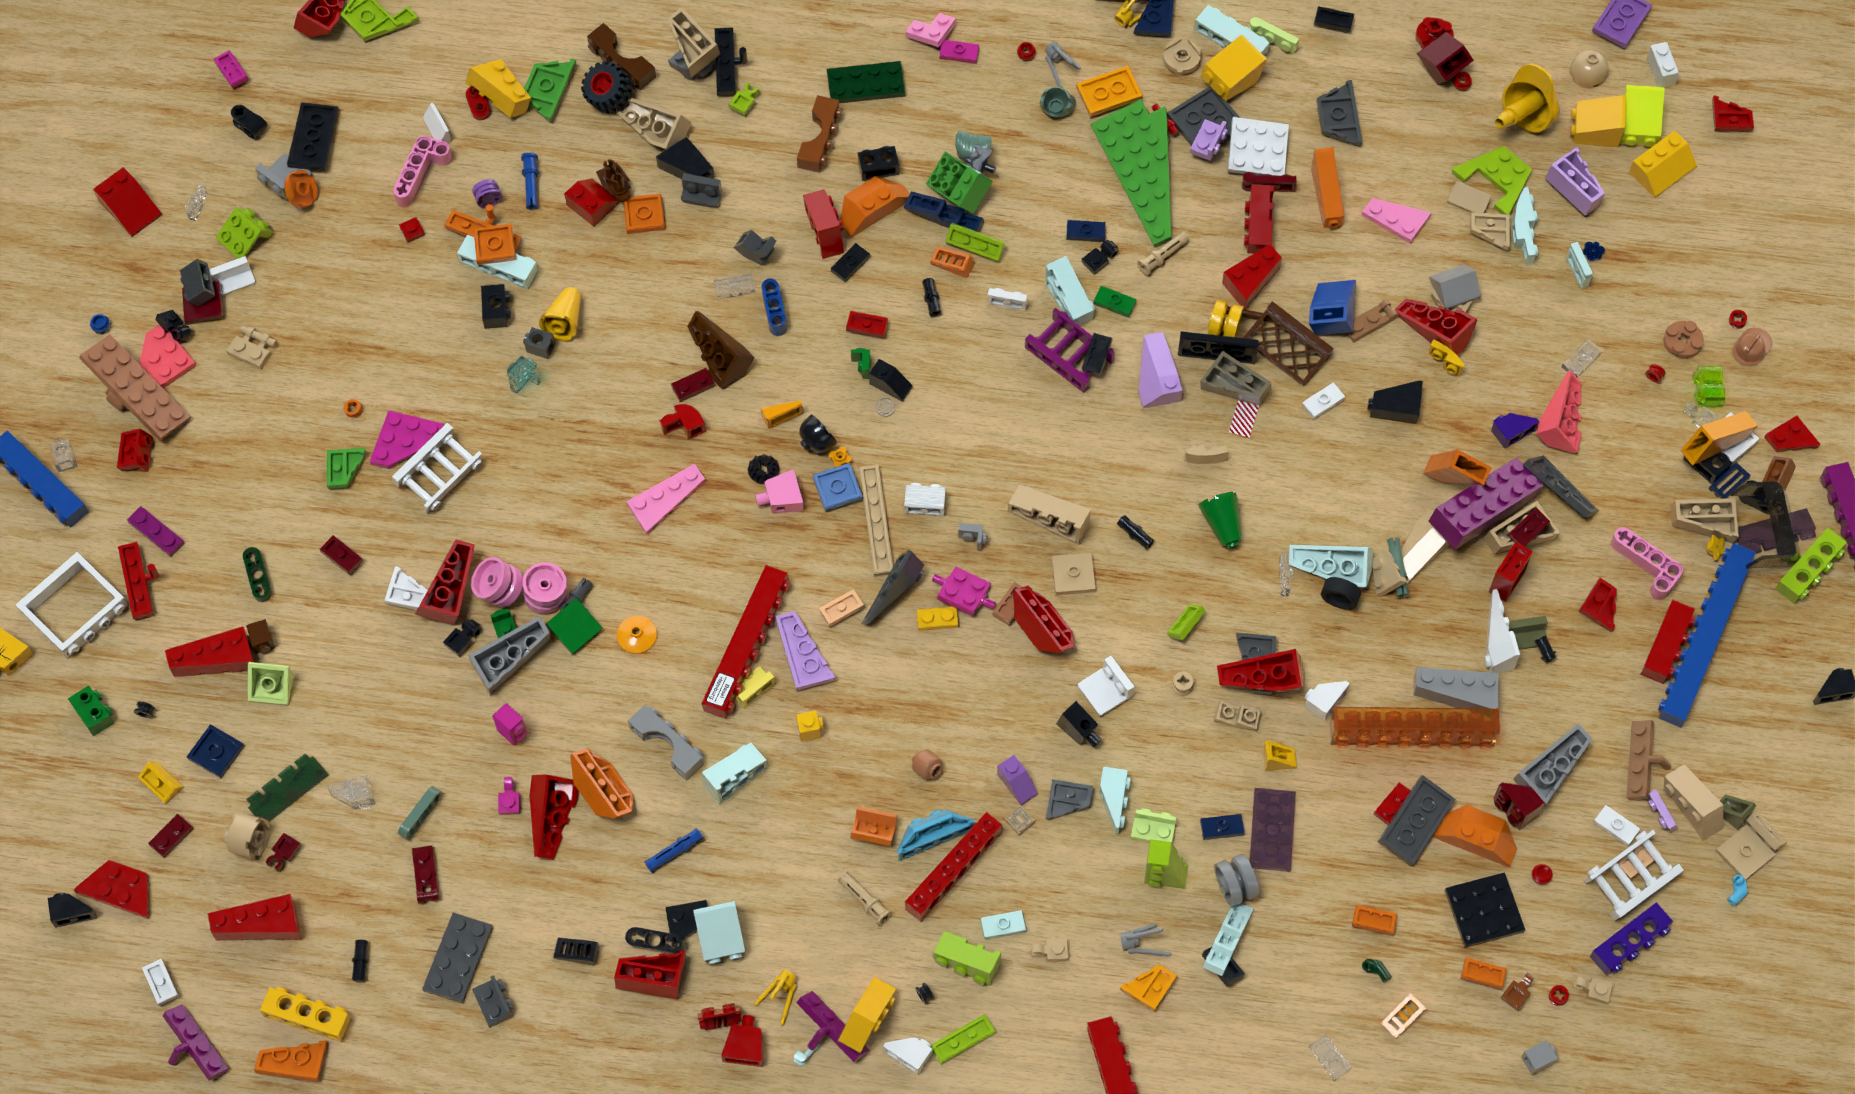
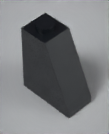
M685 137L656 156L659 169L682 179L683 173L714 178L713 167L688 137Z
M1418 380L1374 391L1373 398L1368 399L1367 410H1371L1370 418L1417 424L1423 381Z

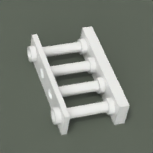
M446 423L392 476V483L398 488L402 484L411 488L426 502L424 512L428 513L430 510H436L441 504L440 501L472 469L476 470L482 464V453L479 451L472 456L453 439V427ZM443 444H448L467 461L460 470L439 452V448ZM429 457H434L454 475L447 483L442 481L425 465V461ZM416 470L421 471L440 488L433 497L411 479V475Z
M1644 830L1635 837L1637 841L1601 868L1595 866L1587 872L1589 877L1584 880L1585 883L1595 879L1613 903L1614 911L1609 915L1614 921L1621 918L1684 871L1680 864L1673 867L1671 864L1668 865L1648 839L1655 834L1654 830L1648 833ZM1640 844L1645 847L1661 869L1662 875L1657 879L1655 876L1652 877L1633 852ZM1625 855L1646 881L1644 889L1636 888L1617 863ZM1609 867L1630 893V899L1626 902L1619 899L1601 875Z

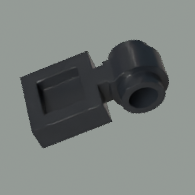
M1104 241L1100 246L1101 252L1095 248L1082 258L1081 262L1094 275L1109 264L1108 257L1114 258L1118 254V246L1113 241Z
M173 309L157 314L155 320L166 333L171 331L174 340L183 341L189 338L191 335L189 326L183 324L184 322Z
M466 619L461 626L462 631L455 628L443 641L444 646L457 656H460L472 643L469 637L475 638L481 632L480 624L473 619Z

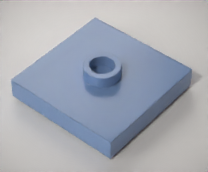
M850 463L812 475L825 511L863 500Z

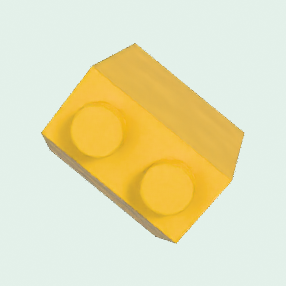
M1240 35L1205 64L1200 77L1226 101L1257 84L1267 58L1243 35Z
M1626 95L1577 101L1576 107L1571 110V120H1574V124H1571L1570 136H1573V143L1618 148L1625 129Z

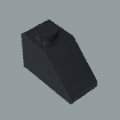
M878 359L869 373L870 385L902 402L913 387L896 367L881 359Z
M1838 668L1833 670L1814 699V705L1854 699L1855 678L1852 669L1844 670V668Z
M57 893L53 897L47 898L50 920L55 928L97 919V915L91 907L70 894Z

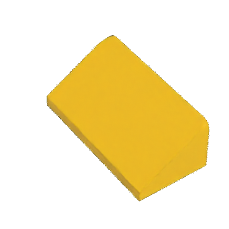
M157 761L148 762L137 777L164 804H167L183 788Z

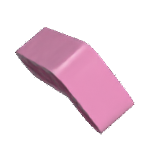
M421 136L415 141L393 190L399 206L407 207L411 205L430 163L444 166L452 161L448 143L427 136Z
M1621 527L1615 531L1611 540L1612 548L1656 577L1650 589V594L1654 599H1665L1681 577L1683 572L1681 564L1631 530ZM1635 549H1640L1642 553L1636 552ZM1651 560H1656L1659 564H1654ZM1668 571H1672L1676 575L1672 576L1668 573ZM1657 586H1662L1665 590H1660Z

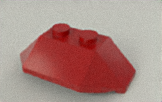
M1028 585L1013 591L1015 621L1039 651L1062 653L1075 647L1073 631L1049 600L1033 591Z

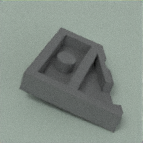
M1052 779L1046 819L1050 820L1089 808L1093 786Z

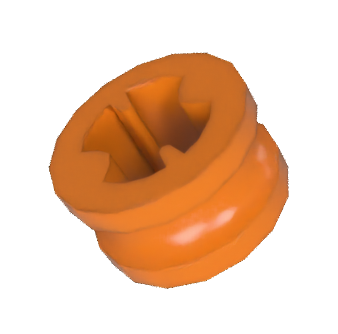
M350 399L344 404V411L349 418L354 419L361 416L363 408L358 400ZM351 406H353V407L356 406V409H357V410L354 411V412H353V410H351V412H350V409H349V408H350Z

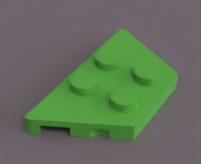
M570 59V62L559 63L558 61L537 63L533 66L524 89L531 97L529 105L549 122H552L576 66V59Z

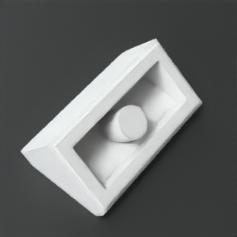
M431 103L423 116V120L434 139L448 143L451 141L449 130L436 106Z

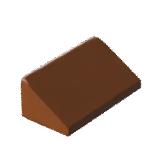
M1774 456L1761 483L1768 488L1777 490L1780 493V498L1783 497L1796 466L1791 458Z

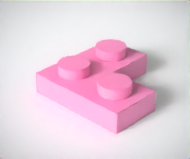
M939 13L931 25L914 20L906 30V37L939 47L956 25V18Z

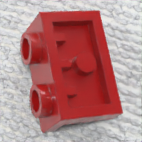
M142 429L122 432L117 469L124 471L139 468L143 472L148 471L152 436Z

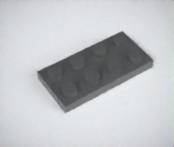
M1421 775L1377 842L1410 866L1414 865L1456 799Z
M452 913L422 990L463 1004L493 926L476 919Z

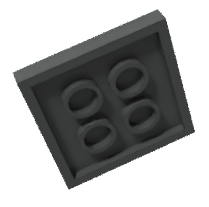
M1211 87L1206 88L1167 112L1168 118L1175 122L1176 128L1191 146L1205 119L1221 125L1222 121L1227 122L1226 129L1228 133L1225 140L1220 141L1219 144L1230 138L1232 118H1240L1228 102L1224 101Z

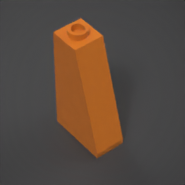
M1334 148L1315 149L1311 172L1323 228H1337L1343 224L1344 212Z
M1457 449L1431 455L1423 474L1439 482L1484 485L1492 467Z

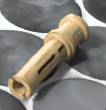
M1182 231L1157 251H1151L1149 256L1137 262L1140 271L1144 275H1149L1152 269L1156 266H1161L1165 258L1189 241L1188 235ZM1174 243H1176V245H1174L1172 248H1170V249L1167 251V249H1168L1170 246H1172Z
M848 872L841 874L838 882L864 906V911L870 913L877 920L876 923L878 925L885 923L892 912L886 910L879 903L880 900L872 897Z

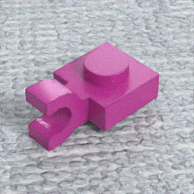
M504 777L505 793H498L499 815L520 814V793L514 792L513 778Z

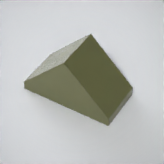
M1726 794L1720 800L1723 804V819L1737 830L1756 807V804Z

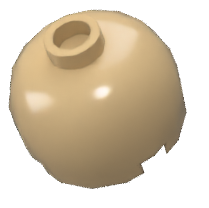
M1592 49L1578 53L1570 67V75L1572 74L1574 82L1586 88H1593L1594 85L1598 84L1601 85L1608 73L1607 59L1602 53Z

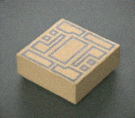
M1022 806L1005 818V821L1018 835L1034 824V819Z

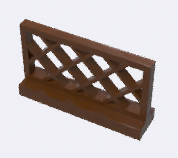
M1273 301L1243 337L1250 339L1249 337L1252 333L1261 332L1262 341L1258 342L1257 351L1302 386L1309 381L1333 352V347ZM1267 316L1274 320V327L1263 328V320ZM1278 330H1287L1290 339L1279 340ZM1275 331L1276 340L1265 341L1264 332ZM1301 341L1305 346V351L1294 352L1293 342ZM1290 342L1291 352L1280 353L1279 343ZM1277 344L1278 353L1269 354L1266 351V345ZM1316 353L1322 358L1318 363H1309L1308 354ZM1306 354L1307 364L1296 365L1295 355ZM1292 355L1293 365L1285 366L1281 363V356ZM1307 367L1308 375L1302 379L1297 375L1296 368Z

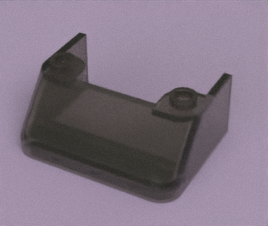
M1775 481L1747 482L1730 492L1731 496H1766L1778 555H1762L1748 563L1746 568L1793 566L1801 558L1788 495L1783 487Z

